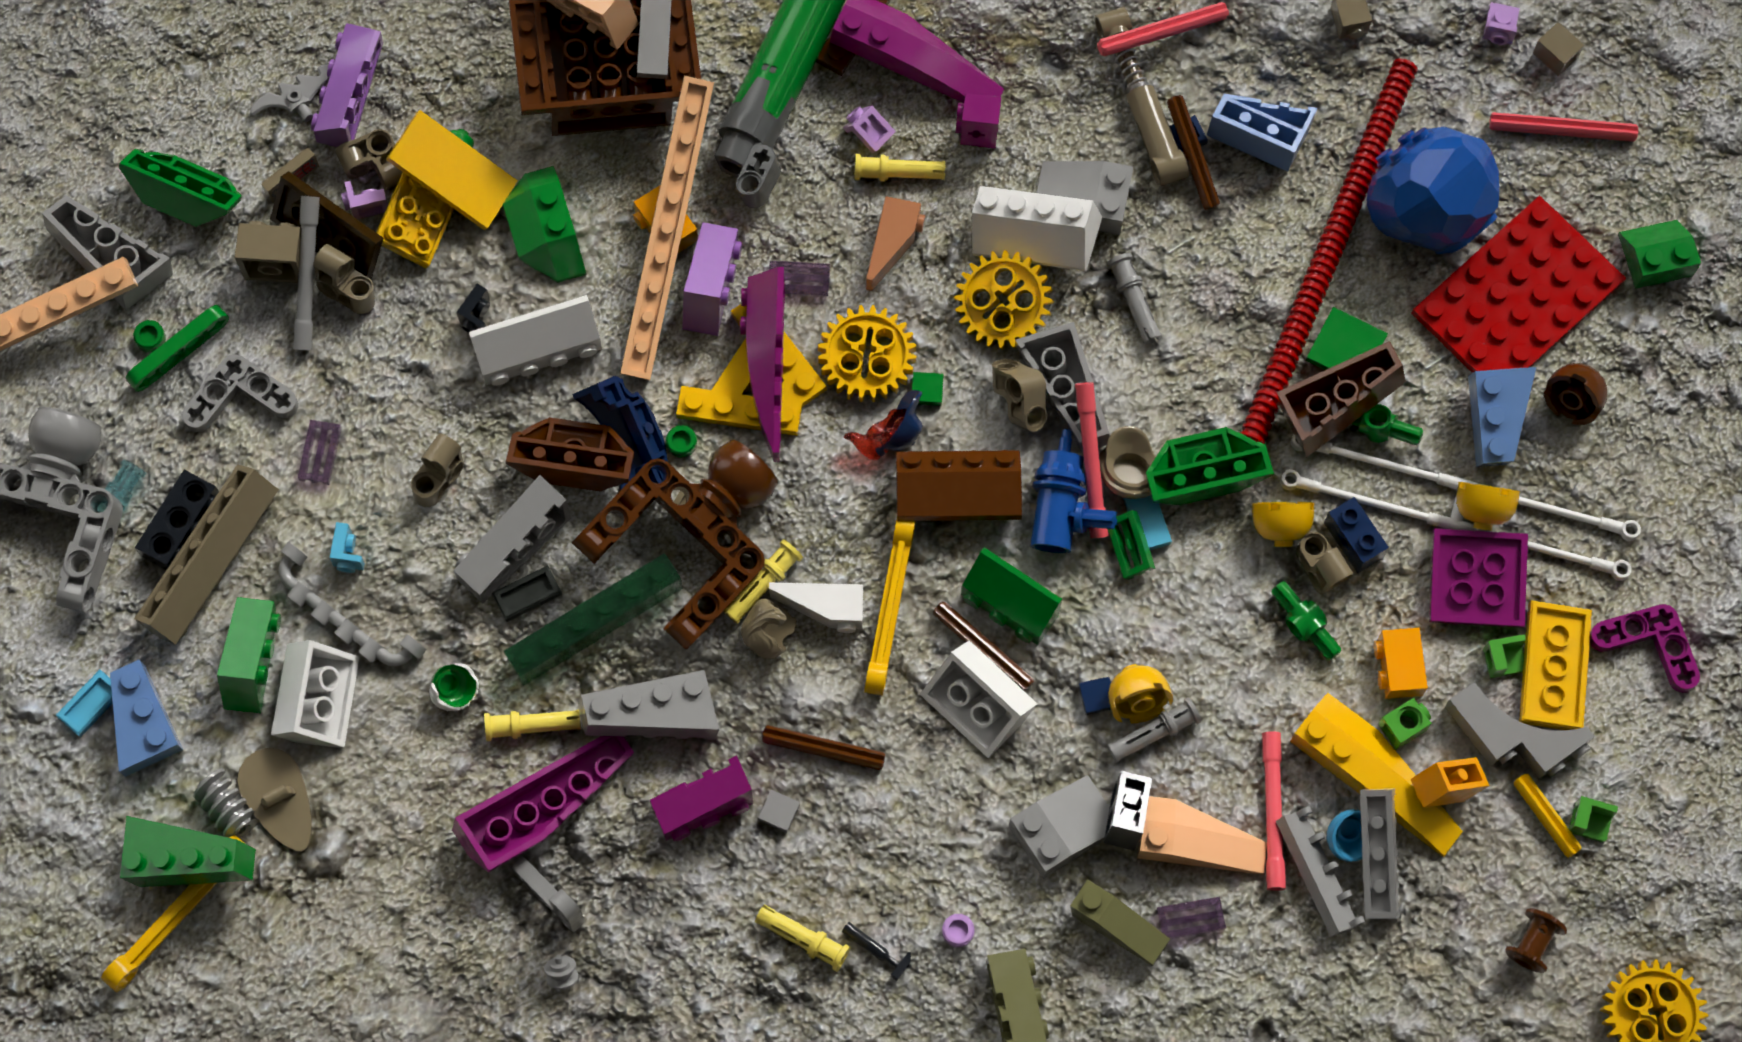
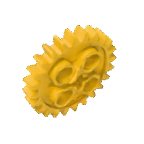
M1007 250L1003 251L1002 258H998L997 254L991 251L990 261H987L981 255L979 256L981 262L979 267L973 263L969 264L973 271L971 275L962 272L961 275L967 281L965 284H956L963 291V294L954 296L956 301L962 302V305L957 307L955 311L961 314L965 313V316L959 322L961 325L971 324L966 331L969 335L978 331L976 336L977 342L980 343L987 337V346L990 348L994 345L995 341H998L1001 350H1004L1006 341H1009L1011 346L1016 348V339L1026 337L1028 333H1037L1035 329L1037 325L1041 327L1047 326L1041 318L1042 316H1051L1052 314L1045 309V305L1053 304L1054 301L1051 298L1045 297V294L1050 293L1053 289L1051 286L1042 285L1049 278L1047 275L1037 276L1041 267L1038 264L1030 268L1032 263L1030 257L1020 262L1021 254L1019 252H1016L1013 258L1010 259ZM1003 271L1011 272L1013 277L1010 284L1006 286H1001L997 282L999 274ZM1020 281H1024V285L1011 293ZM988 292L990 294L989 303L982 307L975 304L977 294ZM1023 293H1030L1033 296V302L1027 308L1018 306V298ZM1000 294L1004 296L1009 295L1008 300L1010 303L1007 306L1004 304L997 306L1000 303L998 298ZM994 307H996V309L991 313L989 318H983L986 312H989ZM1000 314H1008L1010 316V324L1004 329L997 328L995 324L996 318Z
M859 305L857 314H854L850 308H847V318L837 314V325L828 322L827 329L830 333L822 332L821 340L825 343L818 344V351L823 353L818 356V363L825 364L821 368V374H830L827 378V384L832 385L837 382L836 393L839 394L846 389L847 399L850 400L854 393L859 394L860 402H863L865 395H870L872 402H875L876 394L878 393L884 399H887L888 389L897 394L899 391L897 382L903 385L907 384L908 378L905 374L913 375L914 368L910 364L916 363L917 357L911 354L916 351V344L909 343L913 340V332L904 333L907 329V323L903 322L897 325L898 314L888 318L887 308H884L880 314H877L875 305L871 306L869 312H865L863 306ZM872 329L873 335L868 374L866 378H862L867 331ZM851 333H856L862 338L857 342H852L846 337ZM881 337H888L892 342L889 345L883 346L877 343V340ZM846 362H855L858 367L854 370H846L842 365ZM883 365L888 368V371L884 374H877L873 371V368Z
M1657 959L1651 962L1650 968H1648L1644 960H1641L1638 963V971L1630 964L1626 967L1627 975L1621 971L1615 975L1619 983L1614 981L1608 983L1607 986L1613 993H1605L1602 998L1610 1004L1600 1009L1601 1012L1609 1014V1018L1605 1019L1602 1025H1611L1613 1028L1607 1034L1608 1038L1617 1036L1619 1039L1617 1042L1702 1041L1696 1032H1704L1707 1029L1705 1025L1699 1023V1020L1708 1017L1707 1013L1699 1010L1707 1001L1697 1000L1696 995L1702 989H1691L1690 985L1694 980L1693 977H1689L1686 980L1681 978L1683 968L1673 973L1671 972V962L1666 963L1660 969ZM1645 985H1649V986H1650V988H1651L1650 995H1649L1648 990H1646ZM1660 986L1671 990L1672 1001H1666L1661 998L1659 994ZM1629 992L1636 993L1640 997V1007H1634L1629 1003ZM1651 1008L1655 1011L1659 1010L1660 1016L1656 1018L1655 1015H1650L1648 1010ZM1668 1018H1674L1679 1022L1681 1026L1680 1033H1674L1669 1029L1667 1025ZM1637 1024H1643L1648 1028V1039L1638 1036L1636 1032ZM1658 1029L1663 1036V1041L1658 1039Z

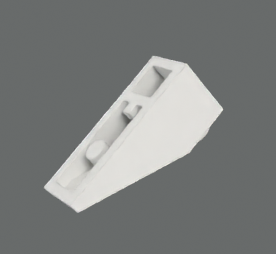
M769 582L771 598L825 626L835 628L841 633L856 632V629H862L863 585Z

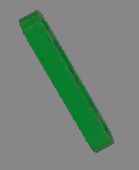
M219 305L211 306L134 366L126 375V381L136 392L145 390L219 332L228 323L229 316Z

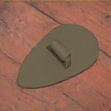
M265 748L255 751L244 760L239 768L237 783L240 794L246 799L247 806L254 810L253 814L255 817L260 819L259 822L277 841L296 852H303L307 850L311 840L312 815L305 782L299 766L291 755L280 749Z

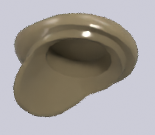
M1124 426L1116 429L1110 435L1107 446L1099 454L1101 478L1104 484L1116 495L1127 499L1145 498L1151 495L1145 473L1156 458V455L1152 451L1146 434L1141 429L1134 426Z

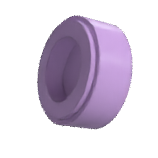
M963 914L951 915L943 924V938L950 946L964 947L973 939L974 924L969 917Z

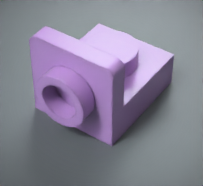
M1491 2L1488 8L1483 39L1490 40L1498 45H1512L1518 27L1516 26L1520 8Z
M872 105L862 109L859 106L854 109L846 118L849 122L843 127L847 133L852 131L871 153L877 152L896 132Z
M351 181L344 182L347 191L341 193L346 211L351 210L356 219L385 213L388 201L384 189H367L361 194L355 195Z

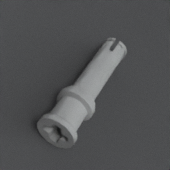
M1120 254L1110 259L1106 265L1108 269L1113 271L1118 283L1116 285L1117 291L1120 294H1124L1143 338V343L1151 344L1156 342L1155 338L1157 340L1161 339L1162 334L1157 327L1142 292L1143 280L1141 276L1136 274L1131 262L1133 260L1132 254Z
M1189 697L1184 699V703L1168 712L1166 710L1160 712L1161 714L1158 715L1159 718L1108 744L1107 747L1115 762L1118 763L1121 759L1145 748L1166 735L1175 737L1178 735L1179 730L1192 723H1201V717Z

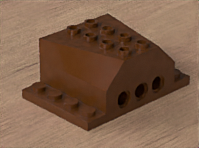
M509 0L521 115L550 113L552 136L670 126L673 102L679 101L684 76L701 79L691 0L671 1L667 79L637 77L641 0H630L639 24L618 50L610 45V38L601 31L597 30L595 34L587 29L589 23L576 14L569 17L546 0Z

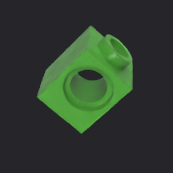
M1412 698L1383 716L1378 726L1394 749L1397 750L1428 730L1432 724L1430 722L1431 715L1422 703L1418 704ZM1400 717H1410L1414 721L1415 727L1411 729L1405 728L1400 722Z

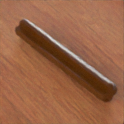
M1182 95L1173 96L1168 99L1167 105L1202 206L1205 210L1213 209L1220 204L1185 100Z
M943 601L935 607L933 615L965 643L970 641L1024 692L1032 686L1034 679L948 603Z
M770 725L765 726L762 735V741L766 744L876 770H882L885 762L884 752Z

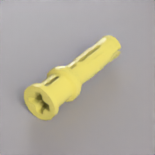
M855 154L854 180H860V178H879L880 181L888 180V177L945 180V161L892 160L886 155H880V157H861L860 154Z
M782 539L777 551L769 559H765L761 571L724 609V613L738 624L769 589V582L783 581L786 578L785 573L796 561L803 559L801 553L789 542Z
M579 709L575 711L519 715V712L511 711L509 715L490 716L489 713H484L486 742L497 737L512 736L513 739H518V737H521V734L581 730Z
M765 904L755 919V923L770 929L781 937L807 950V954L812 959L817 957L832 965V970L836 972L842 967L851 948L849 945L845 944L842 946L827 938V933L823 931L816 933Z

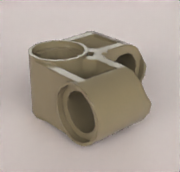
M374 130L355 140L341 144L335 150L348 179L362 177L375 169L384 190L387 191L397 186L403 173L386 160L395 143L391 135L385 130ZM379 143L388 144L384 151L378 152L374 150L375 146Z
M329 244L324 245L317 253L313 262L317 288L328 298L336 300L357 314L370 312L375 305L372 280L354 270V259ZM364 293L365 295L357 296L356 294Z
M1002 359L993 362V391L1007 399L1008 416L1011 423L1031 432L1041 430L1047 421L1046 381L1043 374L1039 370L1020 364L1013 359Z
M442 433L436 436L421 457L423 464L411 480L414 499L416 503L423 507L436 505L448 487L458 478L464 466L461 447L452 438ZM424 485L434 487L429 493L419 492V489Z
M1310 532L1302 538L1296 549V556L1308 574L1313 587L1320 595L1343 584L1354 575L1337 547L1332 549L1322 534ZM1311 543L1316 545L1319 549V554H1309L1305 549V544Z

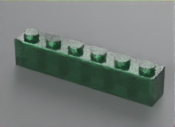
M664 553L504 650L505 657L524 686L683 589L681 577Z

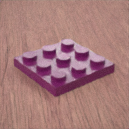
M1434 528L1432 534L1429 622L1524 628L1528 534Z

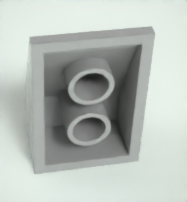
M1043 161L1037 193L1093 200L1102 215L1098 231L1120 235L1133 166L1107 161Z
M1087 775L1035 802L1010 818L1009 828L1042 878L1045 879L1104 841L1109 805Z

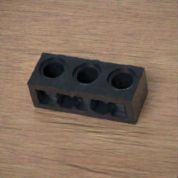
M184 469L135 546L139 555L167 570L218 494L217 487ZM204 492L201 500L197 502L190 501L194 493ZM179 518H188L185 526L181 528L174 527L175 522ZM171 544V549L167 553H157L161 545Z

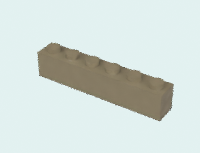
M237 464L134 619L158 638L176 645L179 639L187 632L188 626L196 613L203 608L205 600L212 589L221 581L222 574L230 562L237 557L239 549L248 535L255 530L256 523L264 511L271 506L273 498L279 489L255 469Z

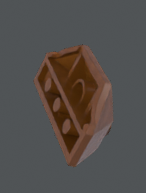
M549 417L531 425L522 432L518 431L512 434L506 464L533 480H536L541 475L551 485L600 492L629 482L634 451L626 445L610 426Z

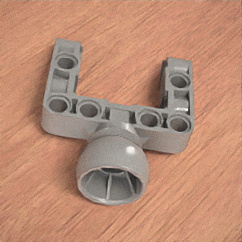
M39 407L31 418L28 427L29 443L35 453L28 456L30 462L21 468L0 463V508L3 500L80 519L74 540L69 542L59 575L61 581L56 595L57 604L55 605L87 613L93 604L101 576L104 572L122 517L123 506L120 500L109 491L81 483L78 475H81L78 466L87 463L99 448L101 426L85 417L50 407ZM21 479V486L17 490L12 491L14 483ZM79 494L78 501L70 506L71 497ZM108 501L107 508L103 512L98 513L100 504ZM88 560V567L84 571L79 572L80 564Z

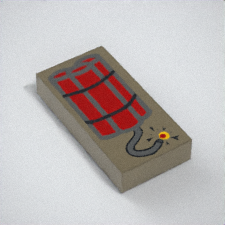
M309 147L304 149L262 182L263 190L272 203L275 201L280 178L283 174L289 171L303 180L320 167L315 154Z

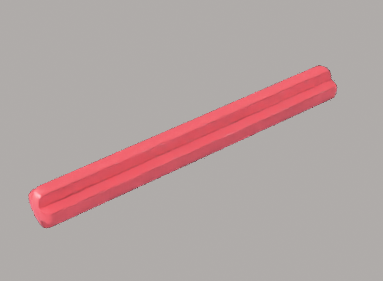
M1220 2L1102 38L1097 43V49L1101 56H1108L1225 20L1229 15V10L1225 3Z
M1497 112L1491 113L1489 119V128L1498 131L1632 142L1636 141L1638 137V125L1631 123Z

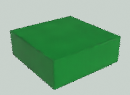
M913 372L912 390L922 392L918 405L942 406L944 374Z

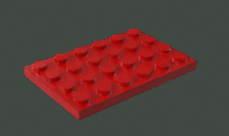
M1539 195L1412 310L1411 314L1472 373L1486 370L1532 367L1623 284L1626 277Z

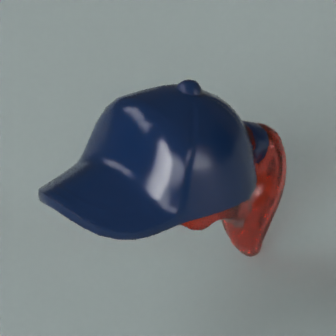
M918 390L907 392L901 399L897 409L890 410L887 417L873 424L865 435L849 432L843 437L851 441L858 451L870 460L880 459L889 450L900 451L914 445L923 427L922 422L915 414L922 392Z

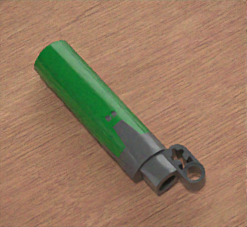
M846 0L782 1L719 128V135L722 137V141L714 155L721 171L737 178V190L743 203L749 208H759L767 202L780 176L781 167L773 148ZM757 187L756 190L747 192L750 188Z

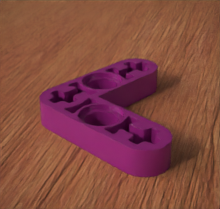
M1659 604L1597 623L1590 631V645L1600 652H1607L1653 639L1669 684L1675 691L1687 693L1693 690L1699 683V669L1678 614L1670 605ZM1659 613L1663 617L1668 616L1670 619L1666 626L1662 622L1652 624L1649 628L1648 622L1654 621L1659 616ZM1631 620L1638 622L1641 626V634L1633 636L1627 633L1625 623ZM1616 625H1618V634L1611 636L1607 643H1605L1604 639L1598 640L1597 636L1601 630H1603L1604 634L1614 632L1617 629ZM1675 641L1679 643L1682 650L1679 656L1668 654L1665 649L1666 642ZM1683 659L1686 660L1681 665V668L1685 675L1690 674L1691 676L1688 684L1684 680L1679 681L1677 678L1681 674L1679 664L1675 667L1672 664H1676Z

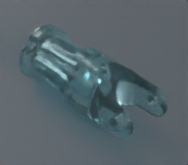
M127 460L121 461L120 465L122 467L113 482H108L105 490L120 500L123 511L133 497L131 492L137 482L147 474L144 470ZM108 500L99 504L98 513L103 512L107 508Z

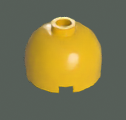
M1458 482L1456 504L1459 513L1465 519L1474 522L1473 528L1492 531L1493 525H1502L1515 514L1520 491Z
M1294 502L1252 503L1254 527L1257 533L1264 539L1274 541L1275 547L1293 546V540L1302 539L1310 532L1314 522V502H1297V504Z
M1132 664L1126 666L1112 680L1108 691L1113 717L1119 722H1122L1121 718H1129L1131 724L1149 721L1161 714L1160 712L1164 710L1163 706L1168 701L1170 706L1173 703V694L1166 678L1156 668L1145 665Z

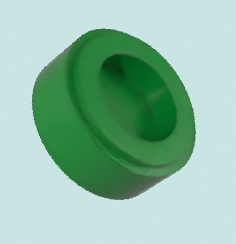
M153 320L139 323L133 333L135 343L145 352L155 351L166 340V334L162 326Z
M684 425L673 427L666 436L667 449L673 456L678 458L690 456L697 447L695 432L690 427Z

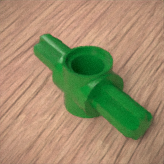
M1381 404L1375 405L1352 423V425L1359 427V432L1364 433L1370 441L1375 443L1390 441L1391 438L1412 445H1418L1423 436L1422 428L1398 421V415L1392 414L1388 407ZM1376 421H1382L1385 423L1381 426L1372 425V423Z
M1284 581L1272 589V595L1288 613L1285 617V622L1291 633L1300 641L1307 642L1311 640L1327 660L1334 659L1342 650L1325 629L1327 618L1321 608L1311 600L1302 602Z

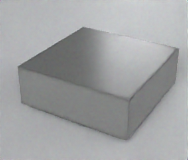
M771 790L758 820L787 833L799 809L800 802Z

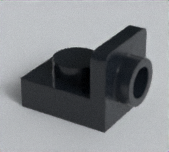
M478 283L456 312L460 327L467 333L486 327V324L478 319V316L482 318L490 307L488 290Z

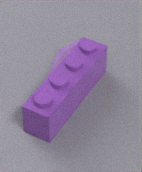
M346 23L344 32L338 33L335 43V49L338 52L335 60H330L327 70V76L330 77L327 87H322L319 96V103L322 104L320 112L313 115L311 122V131H314L316 142L339 147L347 141L355 140L383 46L381 31Z

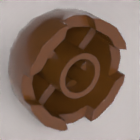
M1570 363L1560 367L1552 374L1547 381L1543 396L1547 406L1556 416L1563 414L1567 418L1573 419L1571 424L1587 425L1593 422L1604 408L1608 392L1605 379L1597 370L1583 363Z

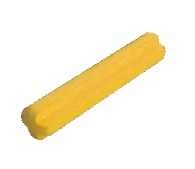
M1526 773L1518 777L1514 781L1515 788L1567 858L1574 856L1581 850L1580 843L1530 775Z

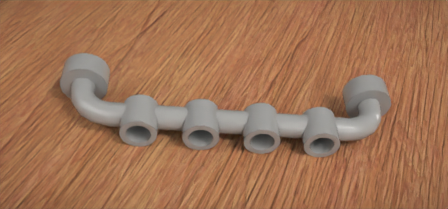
M289 541L283 547L281 552L285 556L279 565V577L284 586L290 590L287 597L300 607L307 603L314 609L310 615L324 626L328 622L335 625L338 629L334 633L348 645L352 640L361 646L358 652L371 663L378 659L388 666H400L406 664L413 656L420 659L427 649L408 634L400 642V645L404 648L400 653L392 654L296 580L291 574V568L295 563L301 566L308 556Z

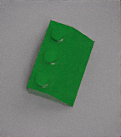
M985 547L979 553L961 586V595L964 596L963 600L975 609L981 607L990 613L988 616L992 621L1000 626L1008 625L1015 630L1014 633L1019 639L1028 644L1032 641L1039 645L1059 616L1062 598Z

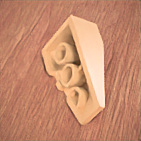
M1149 796L1144 832L1139 841L1137 859L1264 875L1267 842L1176 799Z

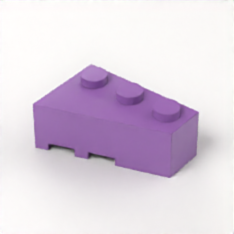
M702 222L684 288L682 330L718 336L724 306H727L729 301V283H733L735 278L736 265L734 260L740 259L742 242L737 241V228Z

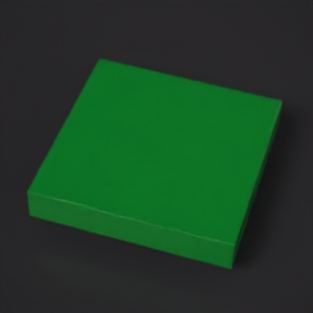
M1333 307L1305 361L1323 370H1327L1382 345L1388 333Z

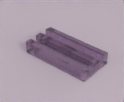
M770 261L769 270L776 267H784L786 272L824 274L784 273L785 281L823 283V286L785 284V294L828 296L830 264Z
M310 420L298 474L299 481L305 482L309 480L311 483L322 482L323 485H330L342 429L340 424ZM319 428L321 429L313 471L312 473H307L316 430ZM332 430L323 475H320L328 432Z
M1220 897L1162 906L1156 909L1161 932L1170 939L1226 929ZM1215 906V911L1172 919H1166L1165 914ZM1215 918L1218 920L1217 923L1168 931L1169 926Z

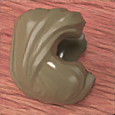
M760 599L746 616L741 626V635L745 645L753 653L764 659H774L786 651L783 640L787 635L795 633L797 620L788 613L786 608H782L781 605L775 604L768 599Z

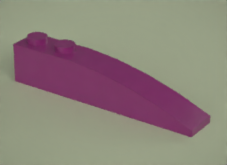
M847 0L833 27L830 43L962 103L965 101V93L1001 97L1004 91L1003 87L908 14L877 0Z
M776 267L748 277V287L742 288L741 306H747V316H741L740 335H746L748 370L753 401L773 462H780L785 309L784 267Z
M600 736L455 817L452 831L467 855L489 873L543 842L634 754V751L624 737Z

